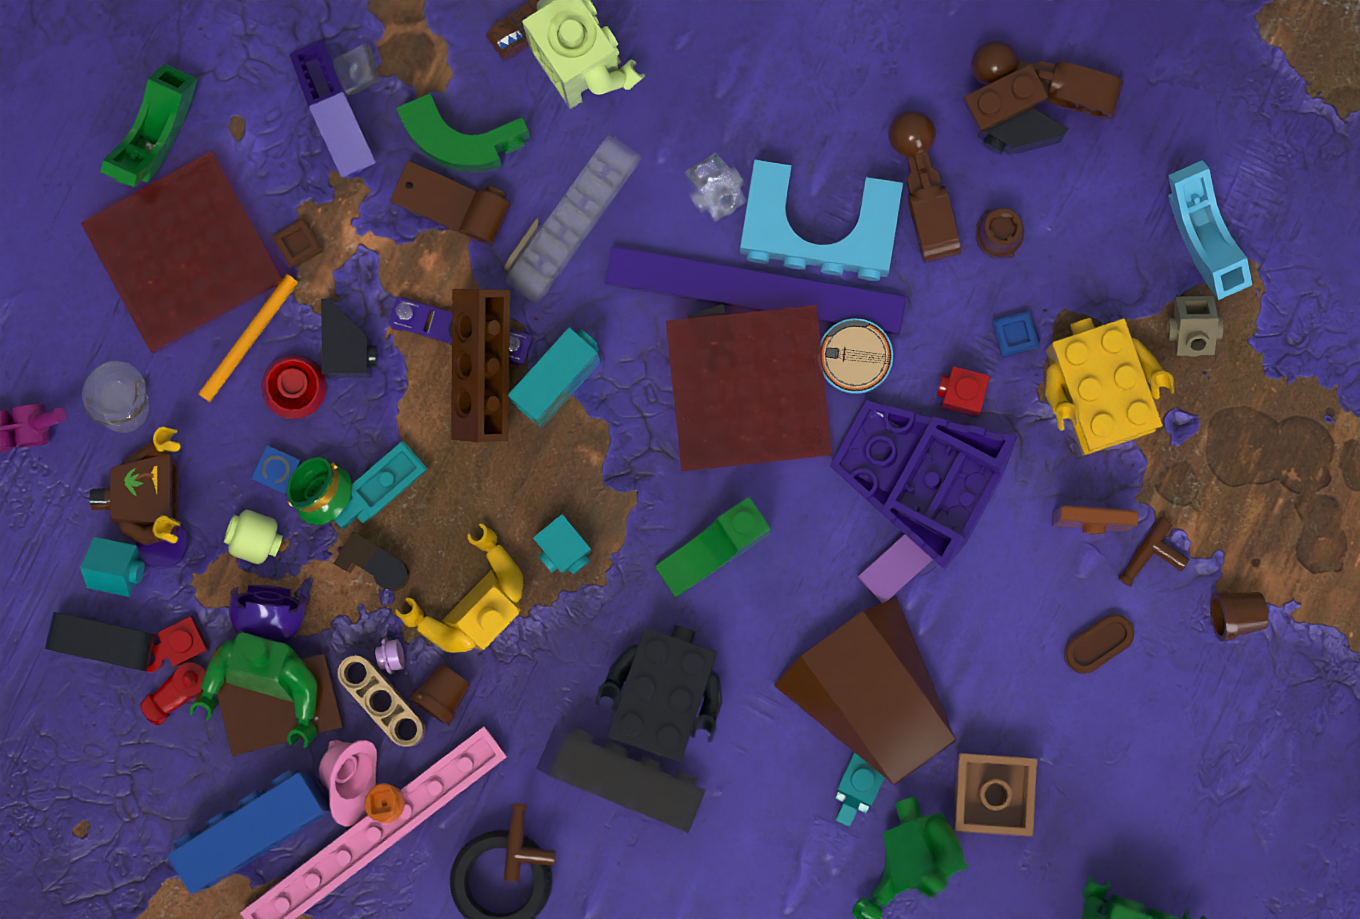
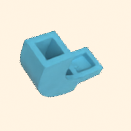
M1201 160L1168 175L1172 191L1168 197L1174 218L1193 262L1210 290L1220 300L1251 286L1252 280L1247 257L1231 237L1221 217L1209 167Z

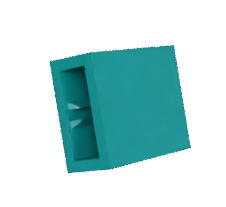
M569 327L508 394L513 405L542 429L601 363L597 342L582 329L576 334Z

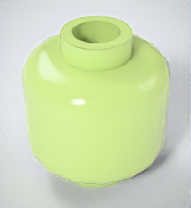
M246 509L239 516L235 514L232 516L223 543L228 544L230 555L254 564H262L268 555L276 556L283 536L277 534L278 527L275 519Z

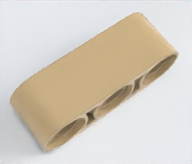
M349 656L341 662L338 669V678L341 684L394 743L403 747L416 746L421 743L426 734L424 720L369 659L360 656ZM360 662L366 668V678L361 683L354 684L348 678V671L351 665ZM385 690L390 694L392 703L387 711L379 712L373 706V698L376 693ZM405 719H411L417 725L415 737L408 741L402 739L398 734L399 724Z

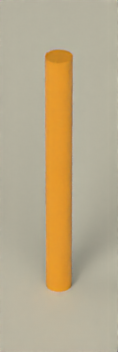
M288 274L285 275L198 394L211 402L297 286L298 281Z

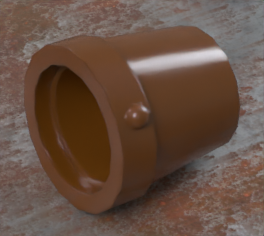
M1004 208L993 211L987 209L976 227L975 239L978 247L984 254L992 258H1013L1015 256L1014 253L1019 249L1024 240V228L1020 217L1014 211Z
M1225 591L1213 593L1211 596L1210 615L1214 632L1220 641L1234 640L1238 636L1267 628L1269 621L1268 608L1261 592L1228 593Z
M439 664L419 688L414 689L409 699L433 718L449 726L454 720L455 713L471 685L448 667Z

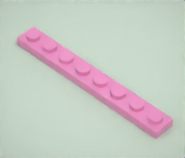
M484 726L401 789L405 798V807L402 815L396 821L384 824L371 819L367 815L240 912L244 919H297L508 756Z

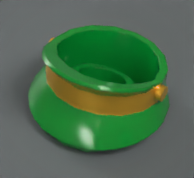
M315 457L308 459L295 469L288 481L286 493L289 501L287 502L296 509L303 521L313 525L329 523L339 517L348 505L352 489L350 476L341 465L329 462L325 458Z

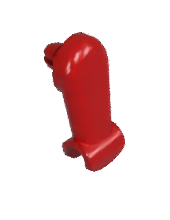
M192 662L179 666L153 695L151 693L147 694L141 702L140 708L145 718L150 723L159 726L170 717L168 714L201 693L203 690L200 687L205 675L204 668Z

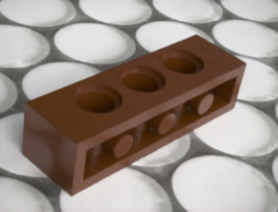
M452 289L451 440L470 442L508 441L510 290Z

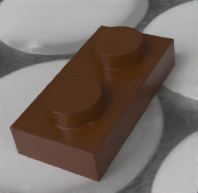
M1029 64L964 96L963 101L978 131L981 133L1046 101L1048 95L1032 64Z

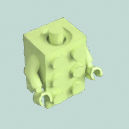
M539 0L536 7L537 12L522 21L530 50L570 109L582 102L581 92L587 88L597 95L622 87L630 90L645 77L644 74L640 75L633 69V66L637 64L634 60H629L618 70V65L621 64L618 57L620 53L616 47L618 43L607 26L599 27V21L595 16L597 11L590 0Z

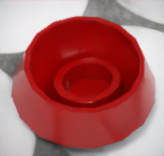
M298 354L284 355L273 361L265 370L261 382L262 397L268 408L278 416L287 419L305 418L314 413L323 403L327 391L326 378L322 374L320 366L310 358Z

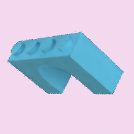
M754 160L740 246V254L747 255L746 260L755 263H769V259L782 260L785 267L793 269H806V264L820 266L821 272L831 275H842L843 270L857 272L858 278L869 281H879L880 276H888L903 183L866 177L859 220L853 231L839 242L817 245L800 238L792 230L786 217L785 206L792 165Z

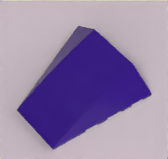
M865 401L830 467L945 570L967 543L1000 483L1017 436L1007 433L1001 434L988 431L982 427L967 426L939 417H928L916 414L913 411Z

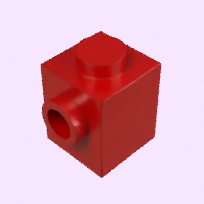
M953 366L949 376L944 374L941 376L937 396L943 398L940 408L977 418L982 409L990 376Z

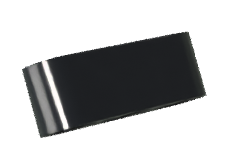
M53 612L45 649L147 672L156 634Z

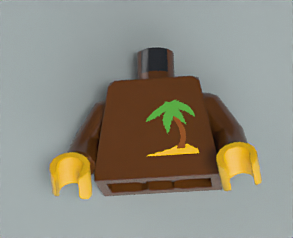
M159 427L155 431L151 442L124 459L121 465L111 468L110 487L92 488L90 490L89 497L92 511L110 510V518L120 528L121 532L143 545L162 541L176 543L178 537L172 534L179 533L180 525L179 465L170 454H166L168 451L177 452L180 450V443L170 441L171 437L178 432L177 429Z

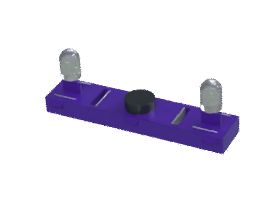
M396 297L388 323L389 327L444 342L452 346V312L414 302L412 299L405 297ZM433 312L428 332H425L430 313ZM510 329L509 363L525 366L533 336L529 333Z

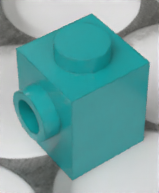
M563 514L533 537L543 550L538 557L551 573L558 569L563 575L568 571L575 575L590 563V559L587 556L593 551Z
M93 537L80 569L88 589L130 597L135 584H139L143 578L145 566L144 562L140 559L136 545Z

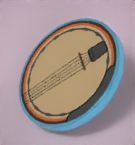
M847 319L835 324L825 333L818 349V364L824 378L836 389L850 394L866 393L878 387L888 376L893 363V349L888 336L879 326L864 319Z

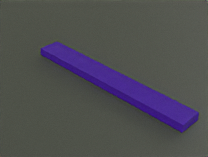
M611 246L605 285L837 324L847 319H864L876 324L885 333L900 335L906 301L905 296Z

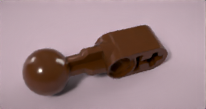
M995 40L982 44L975 51L971 61V69L976 80L983 86H987L1032 63L1019 60L1016 51L1009 44ZM1039 61L1036 64H1032L1048 95L1047 102L1097 118H1114L1123 86L1122 79L1068 62L1051 64Z
M904 111L898 114L891 122L888 137L892 148L898 154L907 158L910 174L906 179L909 190L908 204L922 260L924 263L961 255L959 236L946 187L942 186L939 171L932 168L928 153L936 140L934 122L927 114L921 111Z

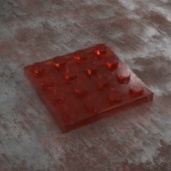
M212 151L81 222L147 347L153 354L283 282V278Z
M817 305L666 320L682 471L832 455Z

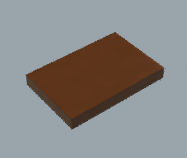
M326 654L302 659L317 682L315 716L313 719H310V722L316 727L317 734L343 728L344 725ZM226 680L217 694L232 756L287 743L289 732L298 724L299 718L295 717L294 703L291 701L231 685Z

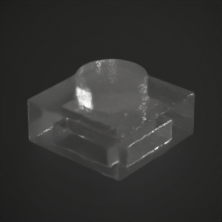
M362 44L333 60L344 90L349 96L380 81L372 50L368 46Z

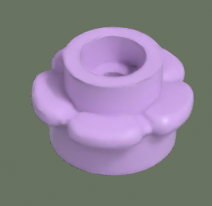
M383 638L381 641L382 646L375 649L377 664L381 670L386 669L388 674H394L395 670L405 668L402 645L398 639L388 641L387 638Z

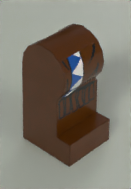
M527 0V3L509 14V17L495 24L486 33V38L502 60L511 59L529 48L522 21L537 12L536 7L539 0Z

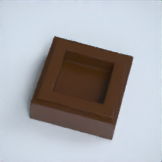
M304 217L272 235L274 242L291 270L323 252L322 247Z

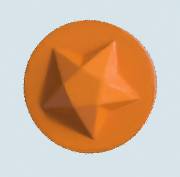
M381 783L375 785L370 789L365 798L366 813L375 821L384 824L392 823L404 811L405 798L400 789L390 784Z

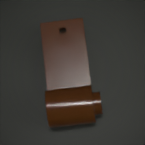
M407 161L390 199L391 203L487 245L494 244L511 206L505 200L507 194L495 187L487 185L485 190L477 189L475 191L411 161Z

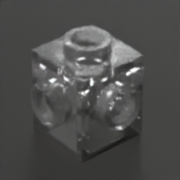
M716 152L684 172L694 190L689 194L694 205L700 213L706 210L715 221L732 214L736 208L747 202L740 189L745 186L741 175L734 166L729 168Z

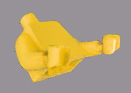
M479 524L484 531L483 537L478 540L469 533L468 540L480 550L488 552L486 557L493 570L491 569L442 620L443 623L430 616L424 617L422 609L411 598H405V601L412 607L409 613L401 614L397 609L395 610L397 616L406 626H418V632L446 652L460 653L470 651L473 648L485 649L521 611L520 599L523 592V574L507 551L501 545L496 546V533L484 524Z

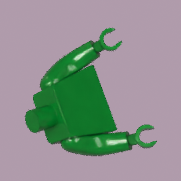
M243 632L238 633L236 640H226L216 648L202 680L200 688L203 692L196 696L190 707L191 716H193L198 706H203L208 711L205 721L211 718L217 707V700L214 694L219 693L226 679L228 684L293 702L295 717L299 719L298 724L287 736L288 743L293 746L301 735L304 738V748H306L317 735L316 727L310 722V719H313L315 716L317 682L312 672L295 651L286 644Z
M916 797L895 803L901 825L884 832L883 839L886 852L883 875L870 895L872 901L867 897H862L855 903L852 909L854 917L857 919H881L883 910L880 907H886L899 893L914 889L933 899L936 897L937 892H942L946 889L947 881L952 875L968 869L963 857L962 846L954 830L947 822L945 815L936 813L922 816Z

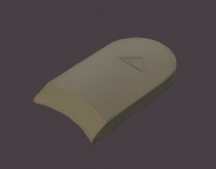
M539 218L534 221L507 260L504 269L508 272H511L540 233L541 224H538Z

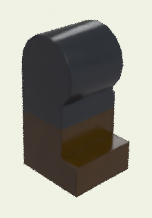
M354 531L333 563L348 573H351L357 565L373 575L380 587L389 591H398L404 588L410 578L409 569L403 561Z

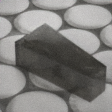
M553 727L538 763V770L550 777L689 833L706 791L696 786L698 778L680 770L676 771L675 776L661 771L664 764L646 756H642L640 762L627 757L629 749L609 741L606 747L592 742L595 735L573 727L571 733Z

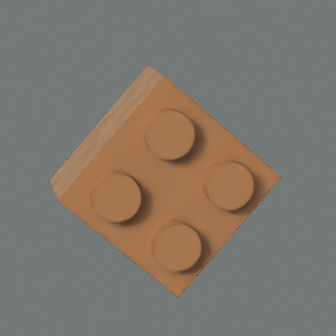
M956 754L952 829L960 832L1033 836L1037 759Z

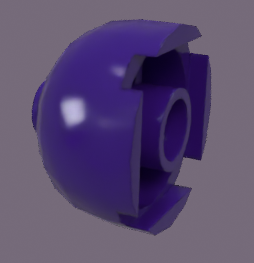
M248 585L247 593L238 594L239 587H236L230 592L229 618L237 633L243 632L283 643L293 638L303 624L307 599L301 593H299L298 600L290 597L291 589L271 585Z

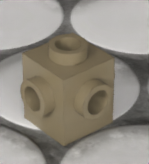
M1213 296L1175 297L1173 318L1167 319L1166 332L1168 341H1174L1177 356L1215 355L1216 340H1222L1223 321L1222 317H1218Z

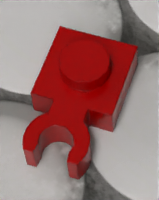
M190 616L157 632L161 643L153 645L152 653L155 655V661L152 665L148 666L146 673L159 671L167 659L170 660L172 667H177L209 651L194 617Z

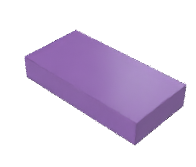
M904 534L858 576V579L880 603H884L933 559Z

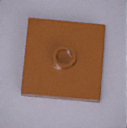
M1063 505L1052 513V526L1082 528V533L1092 535H1105V530L1127 532L1138 526V512L1136 510Z

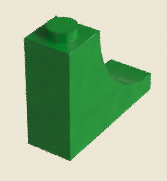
M750 497L719 516L707 529L655 565V568L674 597L677 598L770 535L771 528Z

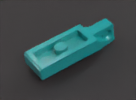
M404 441L400 442L352 484L348 505L334 521L342 530H345L357 519L364 524L370 518L373 519L424 475L428 469Z
M855 752L837 787L838 792L835 799L843 802L835 821L850 827L857 810L867 813L869 806H872L885 779L856 755Z

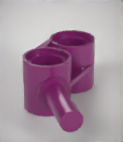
M44 404L18 406L11 409L12 414H9L7 410H0V452L12 450L16 447H33L50 443L49 427L63 422L66 418V412L60 407L46 412Z

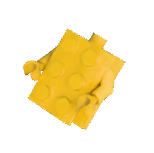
M1091 318L1078 321L1070 325L1073 336L1052 342L1047 348L1046 354L1050 366L1046 372L1045 396L1056 415L1057 428L1059 430H1064L1063 420L1070 419L1082 456L1146 436L1163 426L1153 398H1160L1159 387L1169 388L1171 394L1175 392L1173 376L1163 371L1157 359L1138 339L1131 338L1125 318L1097 328L1094 327Z

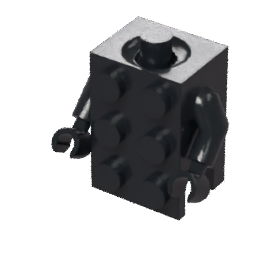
M674 625L671 636L644 628L639 645L628 646L611 664L604 684L599 687L595 703L597 705L600 698L610 697L613 700L611 710L617 708L608 738L678 762H682L690 735L694 738L698 729L708 731L709 737L707 742H712L716 731L717 718L723 703L721 679L718 673L713 670L717 652L692 644L696 631L679 625ZM625 681H626V684H625V686H624V689H623V692H622V695H621V690H622L623 685H624V683H625Z

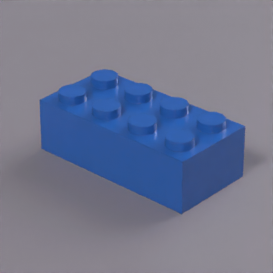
M296 769L283 773L272 781L274 788L270 791L262 790L259 792L257 790L239 801L242 808L238 811H223L206 822L209 829L202 833L200 830L195 833L193 831L189 832L172 843L175 850L167 854V857L190 895L206 891L331 812L329 802L311 772H299Z

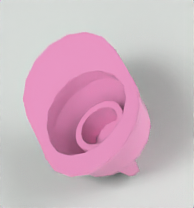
M339 740L330 741L328 751L323 756L319 765V778L329 791L331 815L336 823L345 827L354 826L366 817L365 798L370 789L376 785L377 750L373 743L367 740H359L354 743L341 742Z

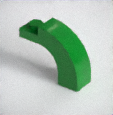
M163 64L148 78L142 105L133 126L124 140L103 159L100 172L114 178V180L121 184H127L131 187H135L141 180L148 183L165 161L184 124L194 95L197 78L167 64Z
M430 93L396 108L409 137L416 147L435 163L455 171L478 173L503 167L498 153L503 150L506 154L515 152L526 145V140L531 139L523 117L484 134L467 135L459 133L443 121Z

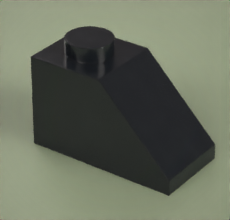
M1032 107L981 133L979 132L978 137L983 139L982 144L990 151L1000 155L1002 152L1013 155L1061 143L1069 128Z
M321 299L322 374L326 378H372V368H377L378 366L377 345H371L370 338L330 299Z

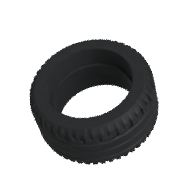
M495 830L481 834L469 841L454 860L450 873V891L453 901L465 919H535L544 909L550 897L552 889L550 865L529 863L533 872L534 885L529 899L521 908L506 914L487 911L475 901L469 887L470 871L477 858L486 851L495 848H507L509 830ZM523 835V847L541 849L535 841Z

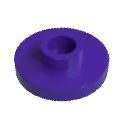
M179 526V533L172 534L178 537L176 543L162 541L143 545L137 542L136 546L142 561L155 569H168L178 564L185 556L188 548L187 536L183 529Z

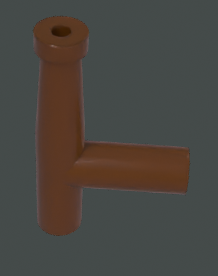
M1163 517L1158 519L1138 548L1124 574L1119 576V581L1131 587L1134 583V578L1153 554L1180 572L1185 568L1189 559L1162 541L1173 526L1168 520Z
M512 803L511 809H513L508 835L504 881L519 882L521 862L554 866L556 850L523 847L524 812L527 810V804Z

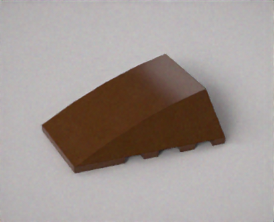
M897 597L863 610L803 653L774 685L775 688L795 702L804 712L824 726L833 736L853 750L856 755L894 786L956 742Z

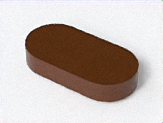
M1118 614L1102 618L1067 643L1064 649L1066 665L1072 671L1079 674L1095 671L1131 645L1134 639L1133 625L1126 617Z

